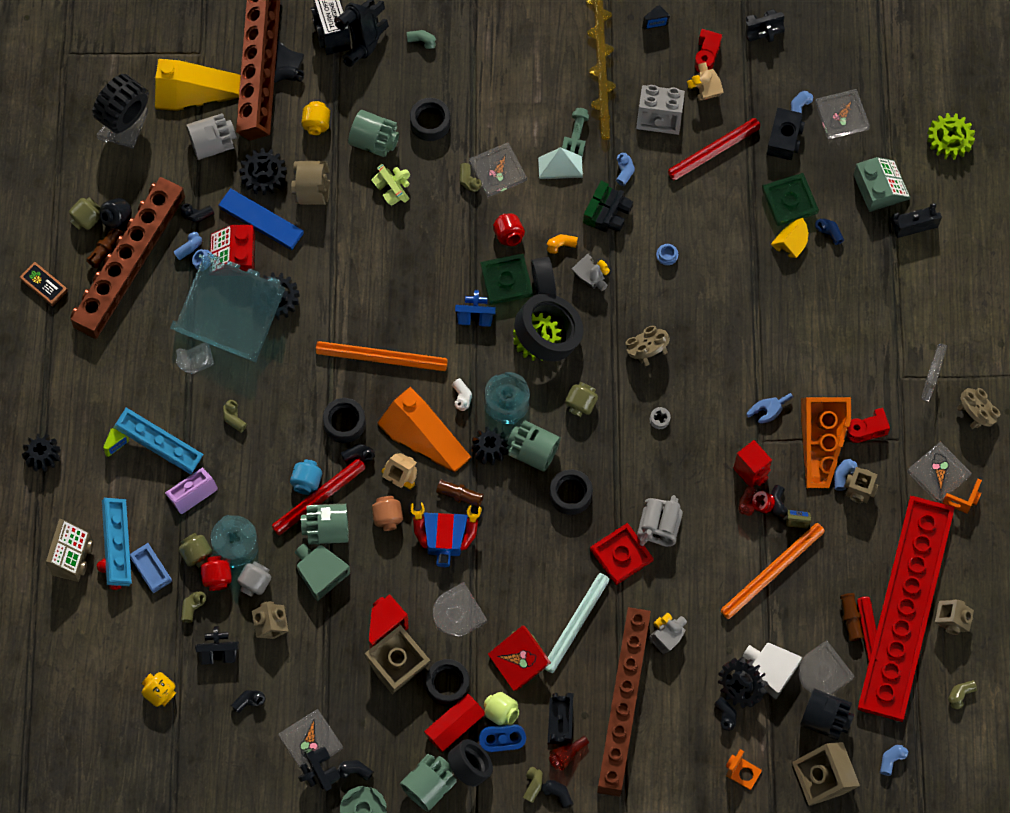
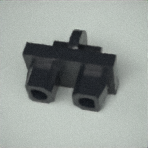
M772 9L766 11L764 17L759 19L754 15L746 17V35L749 42L766 37L770 43L774 41L775 34L785 32L784 14L782 12L777 13Z
M214 626V633L205 634V641L214 640V643L195 645L196 652H199L201 665L214 664L213 651H222L223 663H234L237 655L236 650L239 649V641L220 642V640L229 639L228 632L220 633L219 626Z
M323 746L314 750L307 749L303 751L312 769L309 770L306 763L300 765L303 774L298 777L299 781L307 780L310 787L317 784L313 776H316L322 789L325 791L331 789V784L341 777L335 766L323 771L320 764L330 759L327 749Z

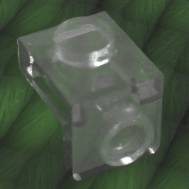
M202 343L187 351L181 348L176 350L178 357L176 359L177 365L187 373L194 374L214 365L210 344Z

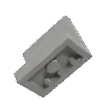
M643 85L636 129L679 135L685 91L677 88Z

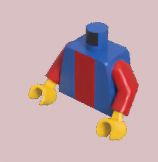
M422 502V509L420 511H414L412 503L411 512L415 515L413 517L414 534L423 548L428 549L429 555H437V566L449 567L451 556H460L461 550L467 549L475 539L478 526L477 518L482 512L481 507L479 506L478 514L471 513L472 505L468 507L467 515L424 513L425 508Z

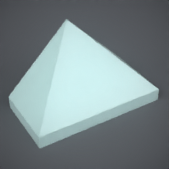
M560 147L538 158L539 179L583 178L582 156Z

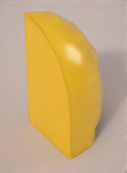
M800 218L790 223L778 234L771 245L777 251L783 249L790 253L789 257L797 258L808 242L809 233L804 219Z

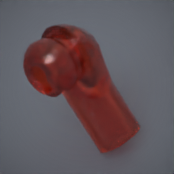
M750 486L746 487L739 500L738 507L739 513L751 516L755 508L751 502L753 496L757 493Z

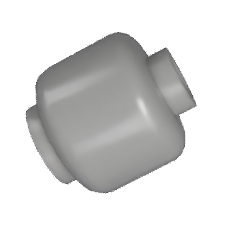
M256 561L253 564L247 563L237 579L238 584L242 586L240 591L251 597L254 593L257 595L263 594L271 580V575L268 573L270 570Z

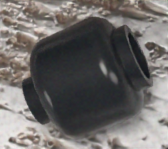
M122 198L106 201L100 207V219L110 229L125 226L132 218L131 206Z

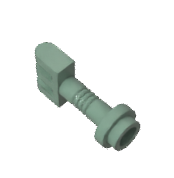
M576 108L572 113V118L575 119L571 138L564 137L562 148L567 150L569 145L571 146L570 152L575 153L576 147H579L578 155L583 157L586 141L580 140L583 123L589 120L588 110Z

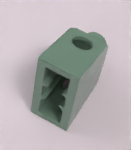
M302 544L295 551V554L302 560L297 564V571L317 601L350 574L349 565L322 545L311 551L306 544Z

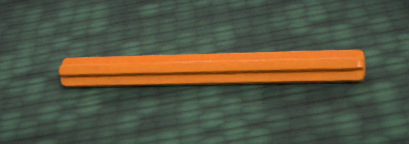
M318 341L316 344V354L439 371H446L448 360L442 357Z
M815 523L721 609L722 615L727 619L735 615L822 536L825 531L819 523Z

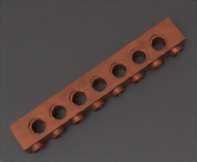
M247 0L236 133L249 141L270 135L280 0Z
M162 177L151 185L148 197L139 204L138 213L129 220L124 235H120L117 239L116 248L113 253L107 255L104 262L105 265L101 271L95 274L91 288L85 290L81 304L73 309L70 318L74 329L94 339L98 338L184 200L183 187ZM159 201L165 202L163 205L160 206L155 205ZM147 219H153L151 223H144ZM137 236L143 237V238H142L141 240H139V241H134V240H133V239H134L135 237H137ZM125 254L131 255V257L128 259L122 258V256H124ZM114 272H120V275L116 277L111 276ZM102 290H109L105 295L99 294ZM91 308H98L94 313L88 312Z
M630 607L627 610L597 793L621 796L651 611Z

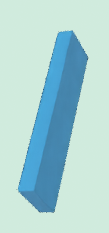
M127 407L113 427L189 474L193 473L204 455Z
M104 497L102 500L107 585L130 586L132 582L126 499Z

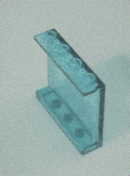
M208 253L206 257L200 254L201 264L178 321L173 320L170 329L256 363L285 288L279 285L281 281L268 276L266 280L259 277L261 273L248 268L247 272L240 270V265L228 261L225 264L219 262L220 257Z

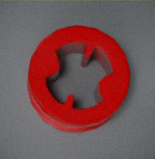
M764 491L757 492L752 498V507L762 513L770 512L775 505L773 495Z

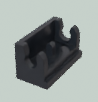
M936 203L930 204L928 208L901 215L899 213L893 214L890 221L896 237L900 238L938 228L942 216L940 212L936 213Z
M553 693L552 697H550L547 744L571 745L574 693H566L565 696H558V693Z

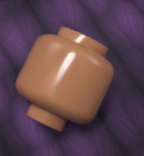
M393 496L380 497L372 505L374 524L377 527H383V531L397 529L396 525L403 521L401 503L394 499Z

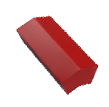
M467 694L424 732L439 752H443L482 718L485 712Z

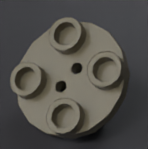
M649 326L644 329L643 333L629 338L625 344L629 356L639 359L640 363H643L646 367L649 365L648 357H652L659 352H662L663 355L668 353L666 346L669 343L670 337L665 330L657 329L656 326Z
M967 388L964 390L960 397L962 403L957 407L959 412L966 410L975 420L970 425L972 429L978 428L981 425L991 427L1000 416V411L987 399V393L981 388L976 390Z

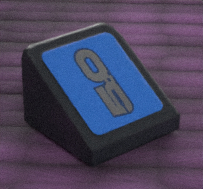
M657 5L644 16L642 28L645 30L666 26L669 23L670 15L660 5Z

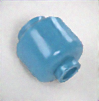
M306 459L304 462L296 463L290 479L294 491L304 495H310L311 492H315L320 484L322 470L312 460Z

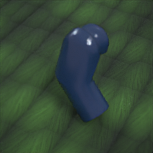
M818 219L815 222V228L821 233L830 235L834 245L841 244L844 241L836 222L827 219Z

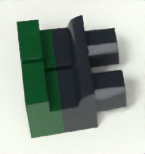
M601 180L583 214V224L606 233L609 229L620 232L625 219L616 214L618 211L629 215L633 208V201L624 197V191H617Z

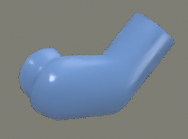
M808 91L800 92L791 101V111L802 113L804 104L809 105L812 103L813 95Z
M620 153L617 156V161L621 173L617 177L616 182L621 186H625L634 173L635 168L630 156L626 153Z
M197 232L190 233L188 235L189 241L174 251L179 260L191 254L202 244V237Z
M851 459L843 460L835 469V490L841 491L846 489L844 487L846 476L849 473H853L855 468L858 467L855 461Z
M894 745L884 752L880 774L892 775L893 763L898 759H906L908 750L902 745Z

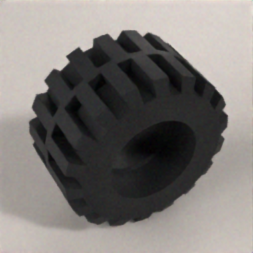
M120 74L109 81L99 93L92 110L93 117L116 134L122 133L131 127L143 113L148 102L149 92L129 75Z

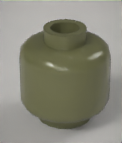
M90 197L87 199L80 198L69 210V214L72 217L70 222L79 230L82 227L90 230L100 220V206Z
M582 382L579 385H573L565 400V404L570 407L569 412L581 417L582 413L586 415L591 414L598 400V395L595 393L596 389Z
M194 533L180 541L179 553L187 566L197 565L200 568L213 553L204 535Z

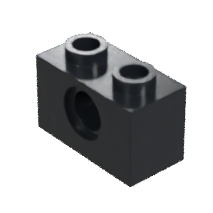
M777 107L766 155L792 161L793 153L798 154L801 142L797 140L798 134H803L805 122L801 121L803 113ZM782 133H789L791 136L787 137L784 136Z

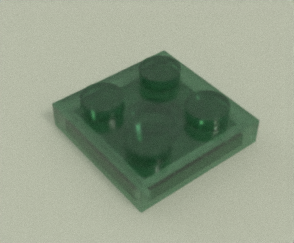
M804 173L762 186V191L777 227L794 222L800 218L816 215L819 212Z
M524 254L480 262L490 305L533 297Z

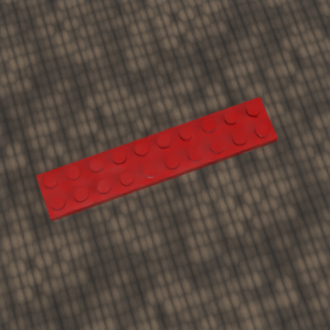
M910 495L857 710L900 722L904 720L955 509L953 506ZM876 652H877L878 661H874V660H875V656H876Z

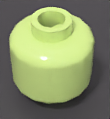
M503 692L488 696L484 702L485 717L499 726L511 725L519 716L518 703Z

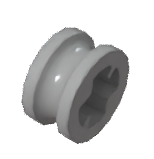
M662 407L655 408L650 416L651 425L656 429L666 428L671 418L669 411ZM657 414H660L661 417H666V419L664 418L663 423H660L659 420L654 419L657 417Z

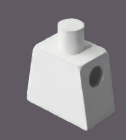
M767 643L761 652L749 645L742 656L748 661L752 659L754 667L760 665L759 673L766 674L762 677V680L768 682L763 688L775 699L778 698L802 659L799 655L771 643Z

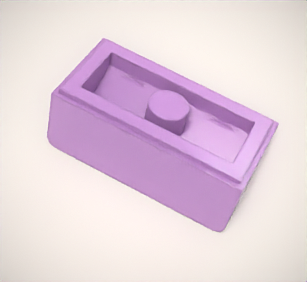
M202 467L165 492V494L179 513L183 514L213 494L218 488L213 478Z

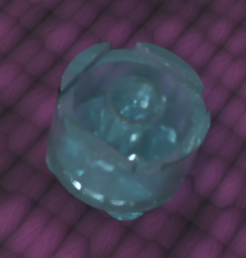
M505 372V374L493 376L485 387L486 412L494 420L508 424H515L526 415L529 409L530 391L525 379L513 372Z
M226 515L212 529L211 544L215 556H220L221 560L228 561L230 567L236 568L250 563L257 555L259 545L256 530L253 524L246 518Z

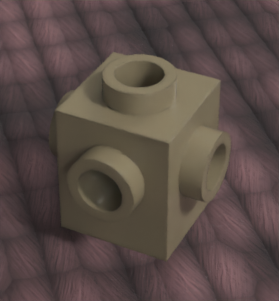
M856 467L854 474H848L844 487L848 488L846 496L850 497L854 502L867 503L870 496L875 497L878 488L875 480L878 474Z
M961 600L939 601L935 623L945 628L949 634L958 635L960 632H970L974 610L966 606V603Z
M269 601L260 604L261 607L252 611L257 638L275 639L289 632L284 605H277Z

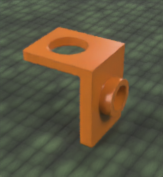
M977 479L968 501L946 493L942 503L953 506L955 509L968 514L971 505H977L981 496V492H978L982 480Z
M740 749L736 756L732 754L725 767L729 769L726 777L751 790L762 770L742 759L744 751ZM743 768H749L753 772L751 780L744 781L740 778L739 773Z

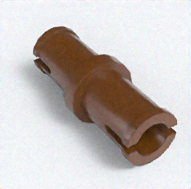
M118 228L111 229L103 240L98 241L95 250L87 257L86 261L88 264L98 268L104 258L113 252V247L116 245L119 236L124 235L123 232Z
M442 479L439 481L436 489L438 494L454 498L456 502L460 503L463 501L478 508L481 506L484 494L466 489L464 485L460 484L458 486Z
M843 594L840 596L844 611L843 621L847 625L849 641L862 640L864 636L860 624L861 613L857 610L855 594Z

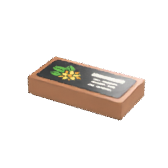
M36 262L20 276L22 282L52 307L68 292L64 285Z

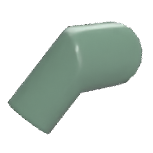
M424 30L406 32L407 42L423 41L426 49L435 48L436 38L434 35Z

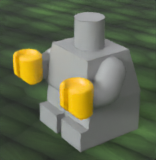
M587 254L572 270L582 282L593 289L597 286L603 291L608 286L604 282L605 278L603 275H607L610 269L603 260H600L596 265L593 264L594 260Z
M666 613L662 618L659 617L653 623L659 630L653 632L648 639L662 654H665L679 643L686 631L683 626L687 621L682 616L677 620H672V616Z

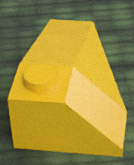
M158 59L155 78V109L178 111L188 106H203V103L237 99L239 98L241 75L180 60Z

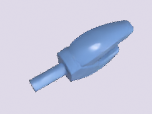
M790 393L780 400L776 397L763 399L754 404L746 416L751 417L764 410L767 414L761 417L758 423L770 422L783 410L782 404L792 399L793 395Z

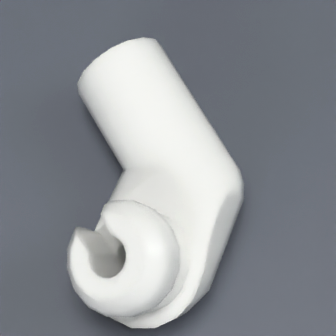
M459 378L452 383L453 388L458 393L455 407L465 411L470 406L472 392Z

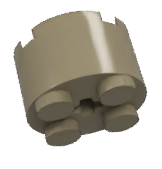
M295 161L293 170L294 174H296V180L291 183L292 194H295L296 204L326 205L330 194V180H327V175L325 174L330 173L327 161Z

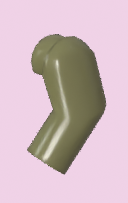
M228 400L223 407L224 421L242 433L247 423L238 418L237 402Z
M194 592L184 599L181 616L182 622H193L194 610L202 606L206 601L204 592Z
M974 680L958 684L952 688L948 698L953 709L962 708L964 705L962 700L965 695L977 691Z

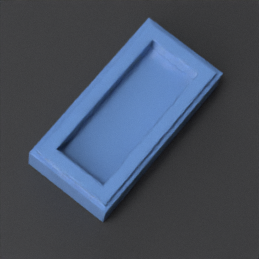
M149 543L130 554V559L152 593L173 582Z

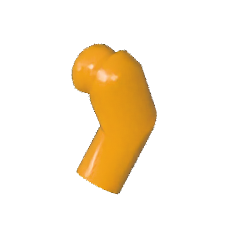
M557 235L548 240L547 251L556 254L561 246L576 248L578 237Z

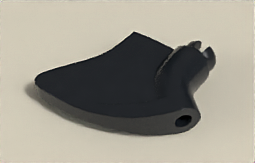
M278 39L274 83L281 80L301 82L305 74L303 70L299 69L302 65L304 54L288 49Z

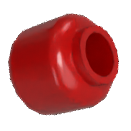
M502 214L493 224V230L502 245L515 246L524 237L525 229L515 214Z
M221 556L209 557L207 562L201 565L202 582L205 587L209 588V591L228 588L227 585L232 582L230 563L226 560H221Z

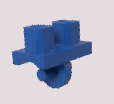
M479 290L474 291V296H465V303H474L473 306L455 305L459 325H470L471 314H480L479 326L491 327L493 315H496V307L478 306L479 303L487 304V297H479Z

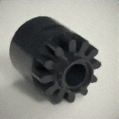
M814 688L800 726L838 740L841 732L848 733L855 715L849 712L852 703Z

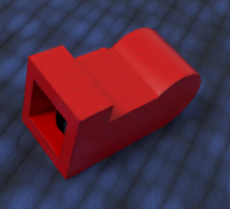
M705 29L701 30L698 44L702 45V48L696 54L694 65L697 72H700L698 64L705 62L708 70L713 69L721 45L722 34Z
M884 409L874 410L873 417L863 420L858 418L852 419L846 431L847 439L850 442L859 443L888 435L890 426Z

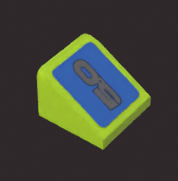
M112 428L103 447L105 455L111 456L128 443L129 437Z

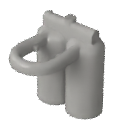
M673 495L670 501L659 500L663 503V513L658 530L671 533L677 537L683 511L680 509L679 499ZM648 498V499H646L645 502H644V505L647 506L648 500L654 499V498ZM660 536L664 541H671L669 538Z
M650 499L647 502V506L643 508L637 532L641 546H644L647 541L662 546H673L676 544L677 538L673 534L657 529L663 503L659 500ZM653 534L669 538L671 541H664L660 538L653 537Z

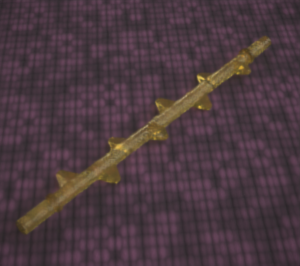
M586 0V3L592 4L595 7V27L588 30L587 35L596 39L597 64L589 69L590 74L598 76L599 98L591 102V107L600 111L601 138L608 140L610 139L608 92L615 89L616 84L607 80L606 56L614 51V47L605 44L604 21L611 18L612 13L603 9V0Z

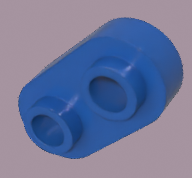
M517 724L491 726L484 728L480 732L479 742L481 747L488 752L515 750L525 744L526 734L524 729ZM513 732L518 734V737L515 739L510 738V734ZM488 735L495 736L493 741H488L486 738Z

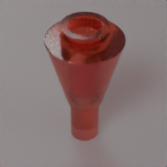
M583 736L573 744L570 743L549 752L551 765L555 769L559 768L563 771L577 755L578 751L589 744L588 739Z

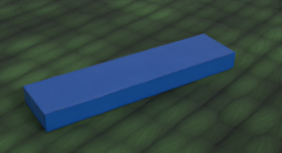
M231 188L218 205L221 210L247 225H253L254 229L291 251L304 234L302 229Z

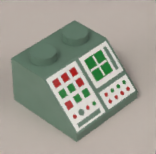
M876 157L856 164L853 175L869 212L910 199V195L894 160Z

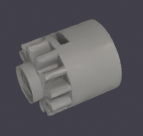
M222 113L186 124L197 160L234 149L232 140L236 139L235 130L231 120L226 121Z

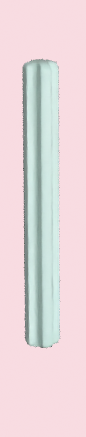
M602 573L597 575L549 654L548 659L551 664L544 668L546 671L554 673L607 586L609 578Z

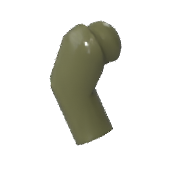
M460 164L461 185L470 192L478 191L482 186L481 180L471 177L470 164Z
M530 767L526 777L532 781L523 798L533 803L542 788L543 773L540 769L537 770L535 767Z

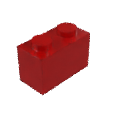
M753 440L737 453L733 469L750 488L756 484L760 486L768 479L767 475L771 470L772 459Z

